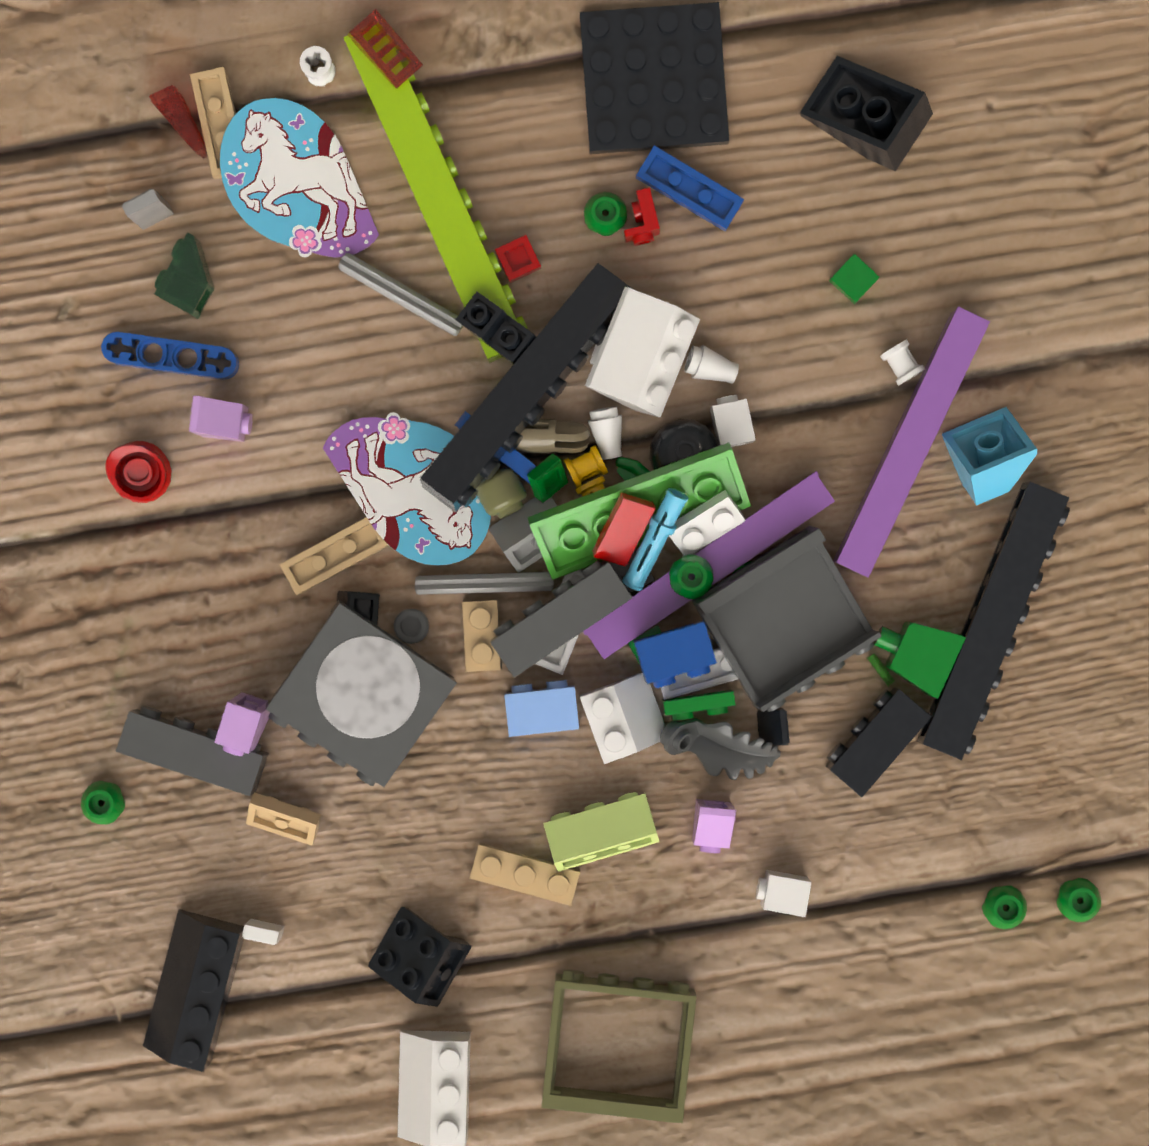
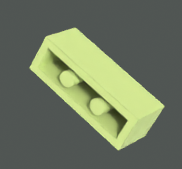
M636 792L624 794L618 798L617 802L607 805L603 802L590 804L584 808L583 812L573 815L569 812L559 813L550 818L551 821L543 823L552 858L558 872L659 842L646 794L638 795Z

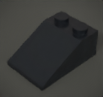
M836 56L800 111V115L866 159L896 171L932 117L933 111L924 91Z

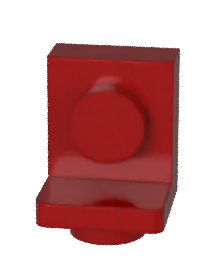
M650 187L637 190V201L631 202L635 222H642L643 224L642 226L624 230L625 242L633 241L634 246L653 242L654 236L660 234Z

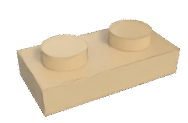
M498 600L462 602L466 672L501 670V658L490 643L496 637L493 630L499 627Z
M254 792L249 803L246 824L313 846L321 814L312 812L305 807H297L279 801L274 797Z

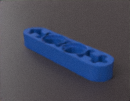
M124 332L108 334L101 344L104 357L108 361L122 366L219 380H228L234 377L239 369L237 355L230 349L221 346ZM119 339H122L123 345L136 348L135 341H140L136 348L137 361H133L135 355L128 352H120L119 358H116L117 355L111 351V346L117 345ZM151 344H158L162 348L163 355L156 363H149L144 357L145 349ZM185 349H193L197 354L196 364L190 368H183L179 363V355ZM204 351H209L206 357L214 360H220L222 354H225V358L231 362V366L224 367L223 373H219V368L215 365L205 364L206 371H201L205 363Z

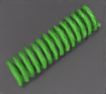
M876 653L866 658L889 687L895 680L887 672L886 667L884 668Z

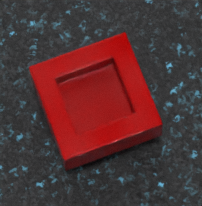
M527 235L495 249L509 283L541 269V265Z

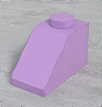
M193 396L189 432L207 438L244 442L245 434L251 433L253 417L251 413H248L249 407L243 404Z
M243 692L229 700L226 704L214 743L223 745V751L232 755L243 756L244 753L249 754L253 751L269 719L268 715L270 712L266 710L267 700Z
M696 799L692 842L694 845L700 846L699 851L720 853L721 848H730L736 816V809L731 802Z

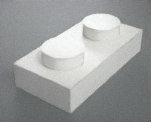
M724 490L679 518L675 523L677 528L674 534L669 535V537L683 555L694 554L746 520L730 495Z

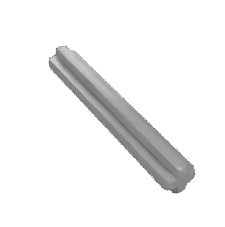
M345 253L340 260L338 268L342 272L449 334L457 336L463 328L455 320L457 318L456 314L352 254Z
M549 572L428 575L415 578V591L418 595L551 591L554 587Z

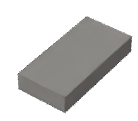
M149 189L121 205L127 217L143 230L174 214L169 203L154 189Z

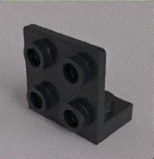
M401 907L370 960L368 967L414 1003L438 1007L472 945L464 939L444 935L410 909Z

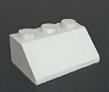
M625 287L585 386L634 411L661 417L700 319L675 305Z
M400 1031L399 1138L423 1146H466L469 1119L471 1032Z

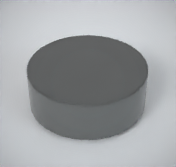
M406 609L395 618L394 632L404 643H418L429 632V620L420 610Z

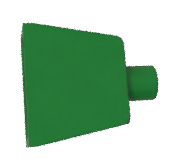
M905 622L900 633L882 626L878 631L882 637L874 641V645L890 652L885 666L926 695L938 699L966 637L912 622Z

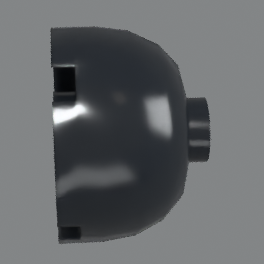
M677 419L666 423L656 432L650 444L649 460L653 470L715 448L718 444L715 435L706 425L694 419Z

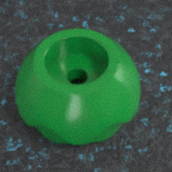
M599 192L593 195L584 207L585 224L591 231L602 236L613 235L623 228L627 221V208L624 201L618 195L611 192ZM604 210L609 212L607 216L602 214Z
M684 555L676 560L670 568V585L673 591L686 599L700 598L713 585V569L706 559L698 555ZM690 573H693L695 575L694 580H690L688 578V575Z
M96 781L90 784L83 792L81 809L89 821L106 825L116 821L125 809V800L120 787L115 783ZM100 800H104V806H101L99 804Z
M1077 878L1066 881L1059 889L1057 907L1070 921L1085 922L1092 919L1099 912L1101 894L1099 889L1088 879ZM1081 897L1083 901L1078 904L1077 899Z
M1010 885L998 886L989 890L982 905V910L992 926L999 929H1012L1024 920L1027 913V902L1017 888ZM1004 905H1008L1007 911L1003 910Z

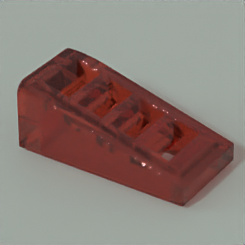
M377 9L371 12L348 33L349 38L396 89L423 66ZM376 25L380 31L367 42L362 36ZM386 36L390 42L376 53L372 47ZM396 47L399 53L385 64L382 58ZM406 58L410 63L395 75L391 69L402 59Z
M170 85L150 95L149 98L154 106L192 150L203 159L208 157L202 135L182 93L176 86Z

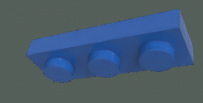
M655 145L636 174V179L725 232L744 202V199Z

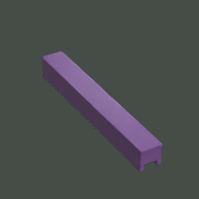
M957 307L950 314L833 562L869 578L990 321L961 307Z
M817 471L745 519V522L695 553V555L706 559L713 569V584L835 502L818 477ZM670 571L632 596L631 600L583 631L585 636L588 635L603 659L692 600L686 599L673 591L670 585ZM690 573L688 575V578L690 580H694L695 575L693 573Z

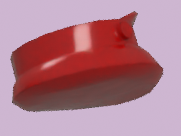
M129 442L115 448L107 457L105 469L110 483L121 497L132 502L147 503L155 501L165 494L171 483L172 469L168 458L160 448L150 442Z

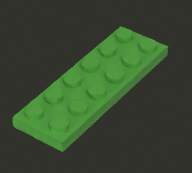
M730 443L717 446L527 517L552 580L586 568L597 560L600 562L605 561L595 558L592 550L621 492L653 502L656 508L653 514H656L666 495L667 489L679 490L688 497V501L685 503L678 519L724 490L727 491L740 510L751 507ZM649 523L645 528L635 549L640 547L650 527Z

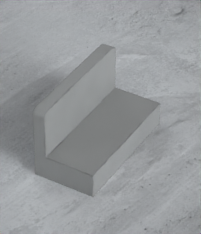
M534 497L525 503L523 508L501 519L489 528L498 545L518 573L543 557L527 517L556 507L557 505L552 497L544 503Z

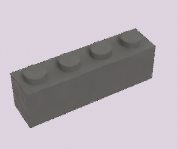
M597 560L581 571L584 578L575 584L567 580L552 591L555 596L544 605L539 599L522 611L526 617L515 624L510 619L493 630L496 637L490 643L514 678L633 598L610 562L602 565Z
M141 706L140 710L129 711L116 752L247 796L253 795L254 792L256 793L269 753L260 750L261 744L258 743L256 748L249 754L244 753L243 756L232 755L223 751V745L214 743L218 732L217 729L208 728L207 732L195 729V722L181 717H175L174 721L161 717L162 711L148 706Z

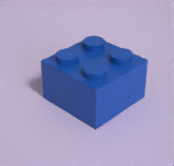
M704 621L633 641L644 680L647 684L653 683L655 688L676 683L675 676L687 673L690 678L710 673L709 666L717 664Z

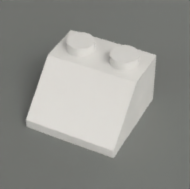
M643 673L580 695L604 764L637 753L661 742V733L666 726L651 685L645 682Z

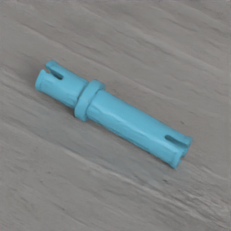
M668 488L657 513L652 515L649 521L650 527L626 575L622 579V582L629 588L636 591L643 590L644 584L668 536L674 534L677 528L675 523L685 503L688 501V497L681 491Z

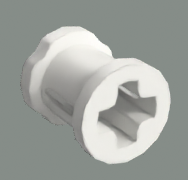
M312 46L302 52L300 66L311 84L325 86L334 79L336 68L332 63L330 54L324 48ZM319 61H322L325 67H318L317 72H314L311 66H317Z
M907 339L880 356L883 361L887 360L897 376L896 383L898 386L925 370L923 365H918L908 349L909 342Z

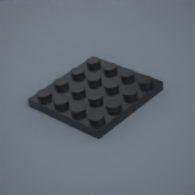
M719 2L580 12L590 155L652 150L654 145L660 149L729 144Z

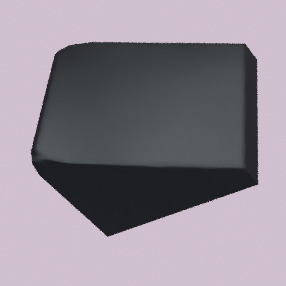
M338 591L337 601H342L374 624H378L379 593Z
M782 707L771 712L758 710L756 713L759 738L764 739L763 744L771 742L773 745H788L790 740L787 711Z

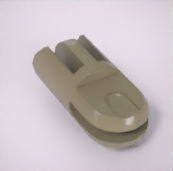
M540 419L534 426L528 424L522 431L521 435L523 438L515 450L526 453H578L584 451L589 445L590 432L582 423L556 421V419Z

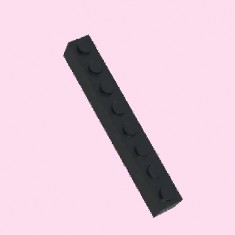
M597 263L420 477L422 488L455 513L461 506L468 507L478 494L477 486L484 478L490 480L499 469L501 463L498 461L506 451L512 453L520 444L523 438L521 435L522 431L528 424L534 426L545 412L543 406L550 397L556 399L566 387L567 382L565 379L572 371L577 373L584 366L589 358L587 352L594 344L597 346L602 344L624 288L631 287Z
M1030 481L1022 483L960 635L966 637L939 698H934L928 712L931 718L921 729L917 742L960 760L963 759L964 754L969 755L976 742V735H973L977 722H983L989 710L990 703L986 702L991 689L995 690L1001 681L1003 670H1000V666L1004 656L1009 657L1015 647L1016 638L1013 637L1017 625H1022L1028 615L1030 605L1026 603L1031 591L1036 592L1042 581L1043 573L1040 572V568L1044 559L1048 560L1055 549L1056 540L1053 537L1058 526L1062 527L1069 515L1070 508L1066 506L1069 497Z

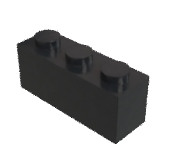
M893 688L891 691L885 689L874 701L873 705L876 709L868 718L862 716L850 729V732L853 734L844 745L841 742L838 743L827 756L830 762L825 767L861 797L867 793L931 718L927 712L900 689Z

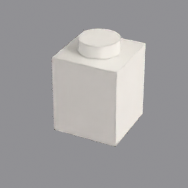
M737 395L716 399L717 405L712 406L710 412L718 446L728 442L731 447L753 443L755 435L747 399L738 400Z
M766 870L765 879L759 878L756 899L761 900L760 904L763 910L806 917L812 882L808 877Z

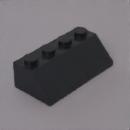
M181 909L178 910L143 1043L145 1048L170 1064L200 1072L206 1070L212 1062L244 941V937H242L244 926Z

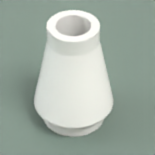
M693 345L688 354L684 372L691 374V378L723 381L733 384L738 374L739 364L728 360L704 345L701 347Z
M617 407L590 411L591 420H588V424L599 448L602 460L621 457L622 415H618Z

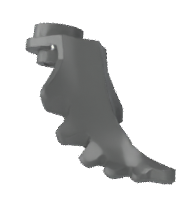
M697 718L683 722L672 721L663 729L660 737L665 751L669 754L676 755L687 751L693 752L697 755L709 775L718 776L722 769H725L731 780H737L741 769H743L748 779L754 777L755 769L759 774H762L765 771L766 765L769 768L772 767L774 761L781 755L777 745L773 746L771 742L763 744L764 739L762 738L749 742L751 737L749 732L743 731L733 735V727L727 722L706 724Z

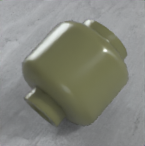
M499 468L490 480L484 478L476 488L478 490L477 496L486 513L490 516L498 515L500 519H503L524 507L522 501L525 500L527 493L516 472L511 468H504L502 470Z

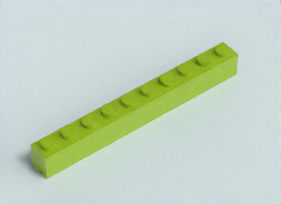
M380 20L343 37L463 306L465 307L474 294L479 292L504 310L508 316L528 329L523 317L519 316L516 318L510 305L515 304L516 301L508 283L501 286L496 273L502 270L494 252L487 254L482 241L486 240L487 236L480 221L472 222L467 211L473 205L466 189L458 190L453 178L459 174L451 156L444 158L439 146L444 144L440 131L436 124L432 126L428 124L424 115L430 112L422 92L415 94L410 84L416 78L408 60L401 62L396 50L402 47L394 29L386 30L383 21ZM479 339L489 363L503 357Z

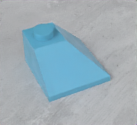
M1007 407L942 433L943 440L961 483L976 506L1008 493L1038 454L1037 448Z

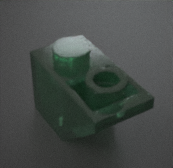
M187 232L185 238H180L174 245L171 252L173 260L168 269H163L159 273L154 285L157 288L154 295L199 319L215 288L201 242L194 235Z

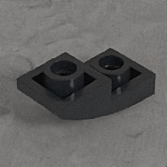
M479 292L474 294L455 319L513 365L536 338L531 331L508 316L504 310Z

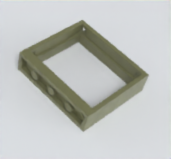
M564 970L563 974H556L541 1108L683 1124L697 997L695 989L689 988L688 983L670 981L668 986L655 985L654 980L643 977H635L633 982L619 981V976L606 973L598 974V978L584 977V972L578 970ZM565 989L683 1002L672 1099L554 1086Z

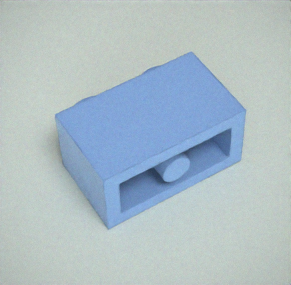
M567 680L546 682L547 688L533 690L532 684L511 686L512 692L504 694L509 737L579 729L575 685L568 686Z

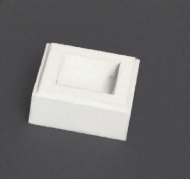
M250 919L244 925L242 937L248 940L275 945L282 939L284 926Z

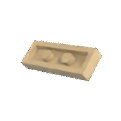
M224 67L190 74L208 160L214 179L222 178L220 169L221 143L227 126L236 115L227 71Z
M366 517L279 565L295 594L300 595L389 545L381 538Z
M479 843L469 879L571 906L580 870L569 868L558 872L555 864L552 862Z

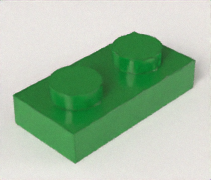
M732 690L662 700L665 716L672 715L673 721L694 718L693 712L707 710L708 716L728 713V706L736 705L734 691Z

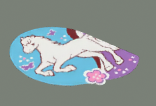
M268 98L247 104L231 119L221 143V176L229 200L249 226L272 241L289 246L293 250H298L301 257H308L311 253L334 258L343 257L345 253L354 255L375 242L379 233L346 155L333 131L318 115L296 102Z
M392 412L386 418L363 417L351 420L341 425L326 440L323 446L325 453L371 525L390 547L403 556L423 564L448 565L468 558L478 549L486 537L491 516L486 513L478 496L475 497L468 507L461 506L455 513L422 488L420 477L452 440L454 435L428 423L410 421L406 418L400 419L397 413Z

